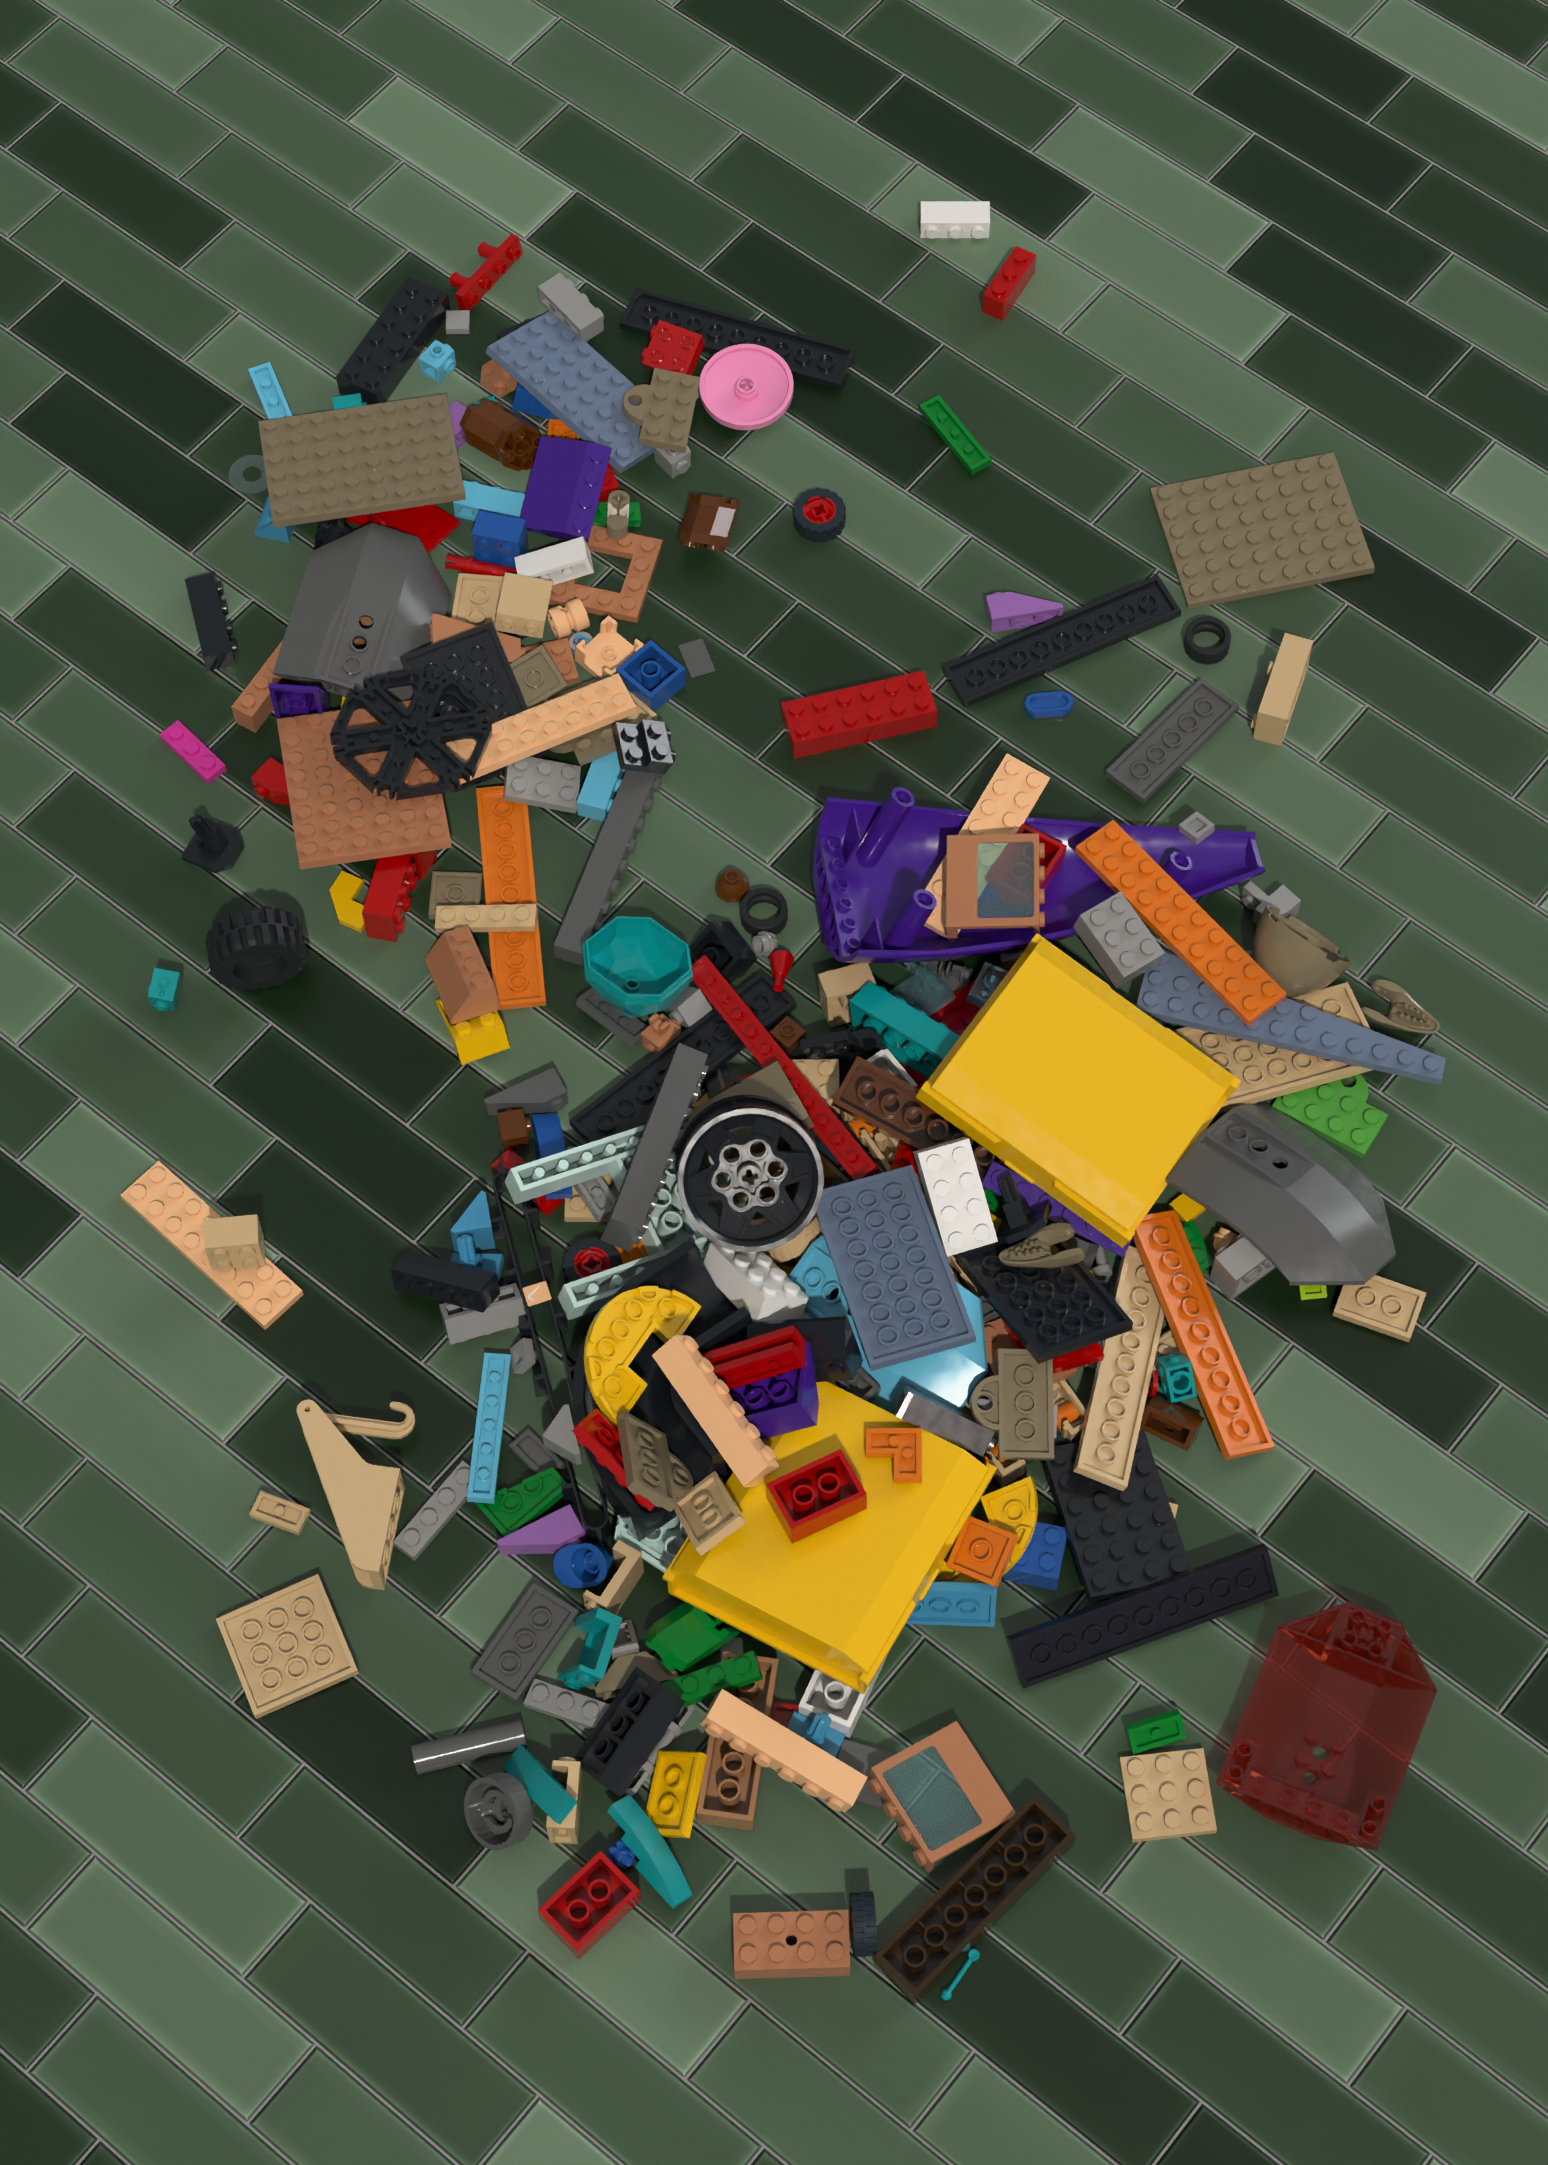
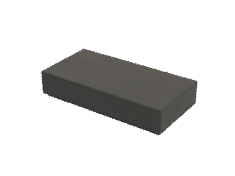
M529 1428L508 1445L509 1449L534 1474L551 1467L560 1473L565 1468V1464L550 1449L546 1448L544 1443Z

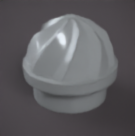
M761 931L757 936L753 937V949L760 956H770L778 947L777 937L773 933Z

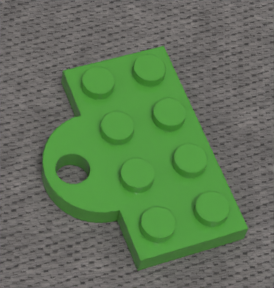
M1360 1074L1347 1077L1355 1082L1353 1087H1345L1341 1083L1343 1079L1277 1097L1272 1107L1302 1124L1313 1133L1361 1158L1365 1157L1389 1114L1367 1103L1369 1089L1367 1082Z

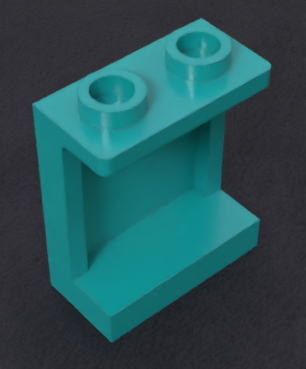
M599 1607L576 1616L573 1627L586 1632L587 1635L577 1665L558 1673L557 1678L564 1681L565 1686L579 1690L603 1680L623 1619L622 1617Z

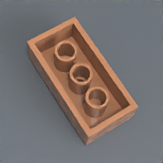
M848 1910L733 1913L735 1979L850 1976ZM793 1940L797 1943L790 1946L786 1942Z

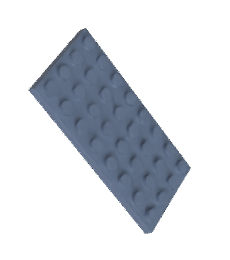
M548 311L487 347L485 353L583 441L612 448L609 464L620 474L654 453L655 447L638 444L642 426L628 420L622 410L625 393L635 385L584 340L581 341L578 335L553 312ZM636 401L629 402L632 405H640Z
M909 1165L823 1189L821 1202L815 1214L870 1371L976 1342V1335L913 1166Z

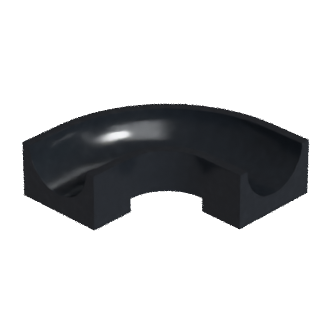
M690 1239L631 1278L610 1298L611 1300L623 1292L642 1286H658L661 1289L676 1290L685 1294L702 1306L683 1333V1335H688L697 1342L699 1346L697 1350L700 1354L747 1340V1324L752 1322L751 1315L745 1306L738 1310L735 1309L720 1292L705 1269L696 1247ZM652 1332L628 1366L648 1384L629 1411V1414L666 1434L669 1452L675 1455L687 1467L693 1478V1487L714 1471L718 1473L724 1484H726L729 1476L724 1458L652 1357L665 1344ZM586 1336L575 1364L572 1383V1404L576 1426L595 1408L602 1413L592 1396L585 1374L584 1347ZM583 1446L589 1466L595 1479L605 1492L609 1504L639 1542L677 1517L674 1509L670 1512L662 1507L655 1506L649 1511L646 1507L641 1506L628 1488L621 1486L616 1481L615 1475L607 1467L600 1465L595 1455L587 1447Z

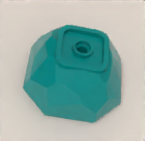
M616 916L586 940L581 947L586 981L600 994L603 1000L628 1017L640 1018L667 1010L689 986L693 978L688 944L651 917Z

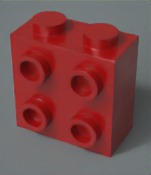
M659 320L657 326L654 325L651 329V341L648 348L645 347L642 352L641 360L643 366L652 372L654 368L693 375L706 342L701 334Z

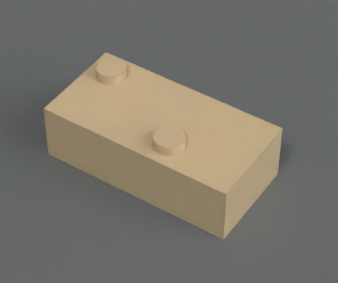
M1288 633L1284 634L1275 662L1270 661L1267 675L1270 678L1258 714H1254L1251 728L1255 729L1253 739L1282 747L1308 669L1313 640Z

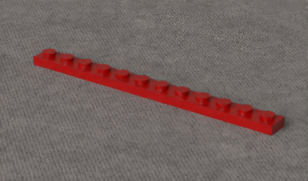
M704 955L692 965V980L763 1068L778 1061L814 1124L812 1129L855 1181L873 1176L880 1169L710 959Z

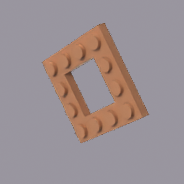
M592 526L587 545L590 551L631 559L621 592L617 593L576 584L578 579L576 578L552 586L550 605L565 607L566 602L579 598L587 613L606 617L609 615L611 618L638 623L663 547V540L628 533L622 539H612L607 535L606 528Z

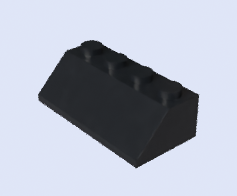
M847 1316L756 1321L747 1324V1339L794 1325L803 1338L811 1344L816 1382L853 1380L863 1362Z
M636 1666L574 1759L580 1762L581 1768L597 1782L622 1797L626 1789L632 1784L642 1765L647 1762L657 1743L663 1738L673 1719L680 1713L686 1701Z

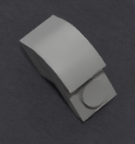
M1252 881L1243 886L1241 900L1248 909L1254 910L1252 921L1257 925L1266 905L1279 908V914L1286 918L1291 915L1296 916L1299 913L1301 900L1284 885H1281L1270 896L1266 895Z

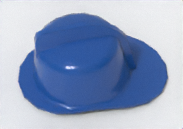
M573 1544L560 1548L555 1554L553 1568L558 1580L569 1588L597 1586L602 1584L610 1572L614 1556H610L608 1551L599 1544Z

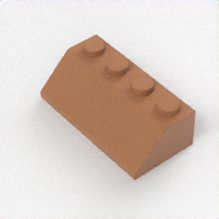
M465 925L444 932L424 960L451 1025L499 1010L500 1005L494 983L469 926Z

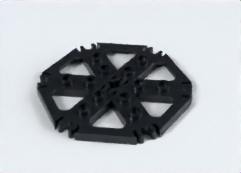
M426 669L369 677V680H363L365 690H360L354 686V694L351 690L349 691L330 733L331 745H340L333 747V755L372 794L376 788L377 796H380L382 791L389 790V799L392 800L396 795L397 801L454 792V788L460 789V781L458 779H464L468 783L470 782V775L474 778L491 739L492 724L483 723L489 722L487 709L450 675L446 681L445 673H442L439 679H433V670H429L427 677H425ZM409 685L417 687L407 711L392 699L385 690ZM445 696L454 697L469 711L467 713L434 717L441 699ZM357 709L366 710L381 724V726L346 730L354 711ZM407 732H410V733L416 732V736H413V735H408V736H407ZM473 739L477 744L470 760L464 763L442 743ZM389 751L376 777L369 776L353 761L358 755ZM416 757L439 777L438 783L413 788L405 785V780Z

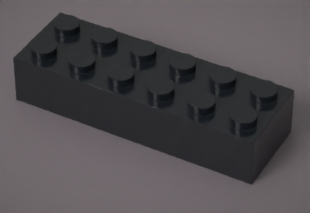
M407 277L337 374L339 394L344 396L360 393L362 402H367V405L387 402L445 320L446 311H450L448 294Z

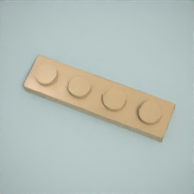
M536 904L437 906L435 930L436 933H444L454 928L468 925L471 932L536 931L538 907Z

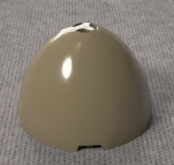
M1266 905L1254 934L1253 960L1287 993L1286 998L1307 995L1327 987L1339 978L1352 964L1347 955L1342 958L1337 953L1339 947L1318 931L1293 915L1286 918L1279 914V908Z

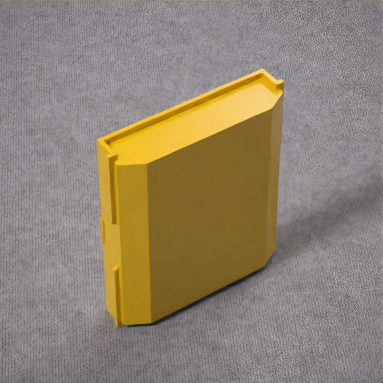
M1037 933L930 1078L921 1087L916 1098L1004 1161L1005 1165L1024 1179L1041 1188L1123 1248L1134 1236L1135 1230L1167 1186L1166 1178L1201 1133L1206 1130L1222 1105L1241 1081L1169 1028L1163 1027L1112 990L1107 983Z
M816 1382L819 1399L817 1425L762 1439V1442L774 1451L776 1455L775 1460L780 1467L757 1487H743L734 1472L725 1484L746 1523L702 1556L696 1551L691 1540L687 1537L662 1578L668 1582L669 1594L865 1694L918 1602L923 1600L939 1573L940 1565L997 1471V1467L989 1463L985 1466L966 1450L921 1428L922 1483H894V1458H866V1428L920 1427L896 1417V1415L829 1382ZM841 1449L867 1493V1509L792 1544L767 1500L766 1483Z

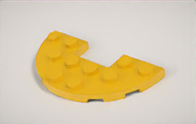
M658 1286L638 1287L623 1292L611 1299L593 1319L585 1340V1374L595 1402L615 1427L617 1426L616 1417L623 1410L629 1413L648 1385L628 1366L650 1334L653 1332L664 1343L674 1335H683L702 1307L685 1294L676 1290L661 1289Z
M1031 1476L981 1497L989 1524L1019 1536L1004 1574L1022 1557L1035 1531L1038 1498L1035 1483ZM955 1540L940 1565L939 1573L934 1582L980 1583L981 1581L946 1567L956 1543Z

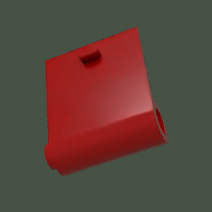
M434 504L372 513L368 516V524L375 523L419 537L428 554L460 525L459 520Z

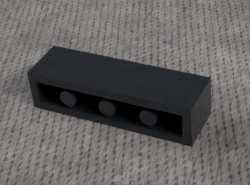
M213 573L185 579L206 671L235 665L233 655L238 653L235 641H229L228 635H233L230 620H224V616L228 615L225 601L220 602L219 596H223L220 581L215 582Z
M407 1251L390 1269L395 1290L482 1313L500 1295L495 1272L412 1251Z

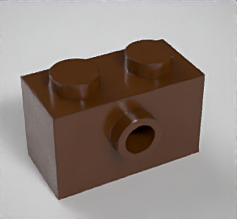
M1155 1395L1145 1409L1140 1429L1188 1451L1198 1435L1204 1417Z

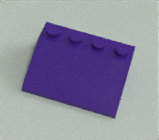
M541 436L520 514V519L526 520L527 531L565 541L583 536L588 545L612 448L587 441Z
M806 1341L805 1367L737 1387L728 1392L733 1401L738 1402L745 1411L744 1416L748 1422L752 1423L759 1430L761 1440L817 1425L819 1399L812 1349L809 1341Z

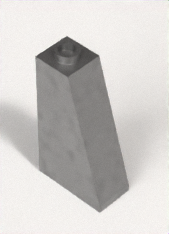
M906 1384L893 1408L896 1417L980 1456H983L986 1451L990 1452L997 1439L994 1436L995 1431H990L981 1426L974 1418Z

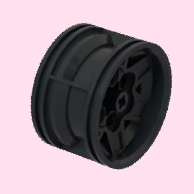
M751 1094L723 1098L704 1108L692 1119L678 1144L675 1172L682 1207L694 1227L707 1239L721 1247L738 1252H762L777 1248L799 1235L817 1212L824 1188V1172L819 1152L812 1134L803 1120L793 1110L779 1101ZM751 1126L743 1139H739L729 1131L737 1127ZM779 1135L788 1142L794 1152L777 1151ZM754 1142H762L765 1148L761 1153L755 1154L751 1152L750 1146ZM727 1148H736L739 1151L738 1155L734 1159H727L723 1155ZM707 1150L714 1161V1165L699 1171L702 1158ZM771 1162H780L782 1164L781 1171L778 1173L768 1171V1166ZM746 1170H751L754 1174L750 1178L742 1176L746 1175ZM721 1172L730 1175L729 1181L725 1184H719L715 1181L716 1176ZM797 1182L790 1198L785 1190V1186ZM768 1186L774 1190L770 1198H762L759 1195L763 1187ZM738 1192H744L748 1196L747 1200L742 1204H737L733 1201L734 1195ZM708 1200H722L721 1212L716 1210ZM756 1212H760L765 1216V1218L759 1220H752Z

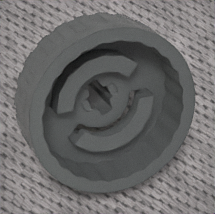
M498 1772L479 1778L471 1783L465 1794L464 1814L472 1835L481 1845L490 1850L498 1851L519 1844L529 1835L533 1821L532 1808L535 1807V1802L528 1796L526 1789L520 1781L508 1773Z

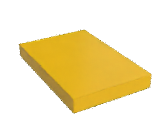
M658 1751L645 1814L662 1837L690 1838L707 1754L688 1751Z

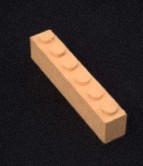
M674 1335L652 1357L743 1487H757L780 1467L775 1460L776 1455L774 1451L762 1442L759 1437V1430L745 1418L744 1409L738 1402L733 1401L728 1393V1386L717 1378L713 1372L714 1367L711 1362L702 1357L697 1350L699 1348L697 1342L688 1335Z
M723 1689L714 1697L700 1723L709 1735L723 1738L729 1742L730 1747L741 1753L746 1752L754 1757V1761L757 1764L774 1769L783 1780L797 1783L803 1787L802 1790L813 1797H820L827 1802L826 1804L831 1809L838 1812L843 1811L845 1813L854 1805L868 1778Z

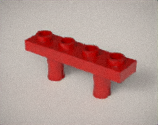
M510 234L498 248L482 242L477 250L478 255L487 260L470 278L457 272L450 276V285L459 289L455 296L460 310H471L514 262L520 258L523 251L518 236Z

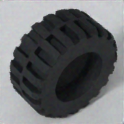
M264 906L263 908L250 907L248 910L240 909L234 914H227L223 916L222 920H217L213 924L205 939L212 976L225 987H234L236 990L249 989V991L258 988L267 989L273 985H281L284 981L293 979L295 974H299L307 961V949L300 920L291 912L284 911L278 907L276 909H272L271 906Z

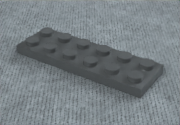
M1201 677L1106 770L1105 776L1140 803L1144 804L1238 712L1239 705Z

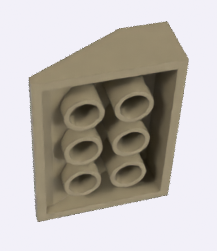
M778 1061L692 1109L689 1117L692 1121L704 1108L723 1098L751 1094L779 1101L793 1110L803 1120L808 1129L814 1127L811 1118ZM751 1126L737 1127L729 1131L739 1139H743ZM780 1135L777 1146L787 1142ZM758 1141L750 1146L751 1152L755 1154L761 1153L765 1148V1145ZM729 1147L724 1151L723 1155L727 1159H734L739 1151L734 1147ZM725 1172L720 1173L723 1178L729 1175Z

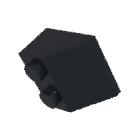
M711 921L689 947L692 965L702 956L706 955L728 983L742 977L758 959L730 921Z

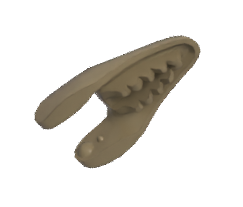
M1381 979L1371 983V989L1374 992L1390 1000L1391 1008L1385 1017L1373 1009L1362 1007L1361 1010L1367 1021L1388 1029L1418 1034H1434L1439 1030V1022L1416 1003L1399 985Z
M1054 1223L1041 1228L1022 1242L1000 1252L999 1258L1007 1266L1053 1269L1079 1263L1084 1259L1085 1254L1083 1249L1074 1248L1053 1255L1050 1250L1052 1245L1066 1241L1075 1234L1072 1225L1068 1223Z

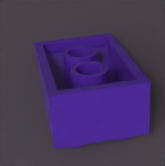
M269 683L276 721L280 718L330 712L329 695L320 687Z

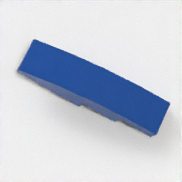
M558 1113L532 1114L531 1119L537 1160L566 1151ZM572 1186L546 1194L545 1200L572 1198Z

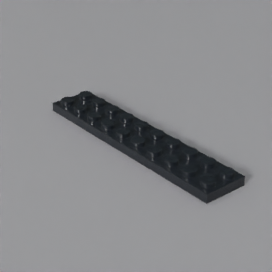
M639 288L635 289L620 322V329L650 337L652 327L654 325L657 326L658 321L662 320L701 334L706 341L702 352L712 355L727 347L738 344L764 346L773 350L785 360L794 378L837 390L841 389L855 357V348Z
M1156 575L945 664L942 671L964 708L1178 618L1181 616V609L1159 575Z
M761 971L736 990V993L768 1031L796 1009L797 1002L784 990L782 992L774 991V981ZM713 1008L664 1048L570 1119V1126L587 1143L645 1125L666 1068L679 1043L708 1054L705 1064L709 1068L704 1080L745 1049L746 1046L717 1009Z
M1264 1543L1007 1636L1020 1686L1023 1689L1279 1596L1268 1548Z

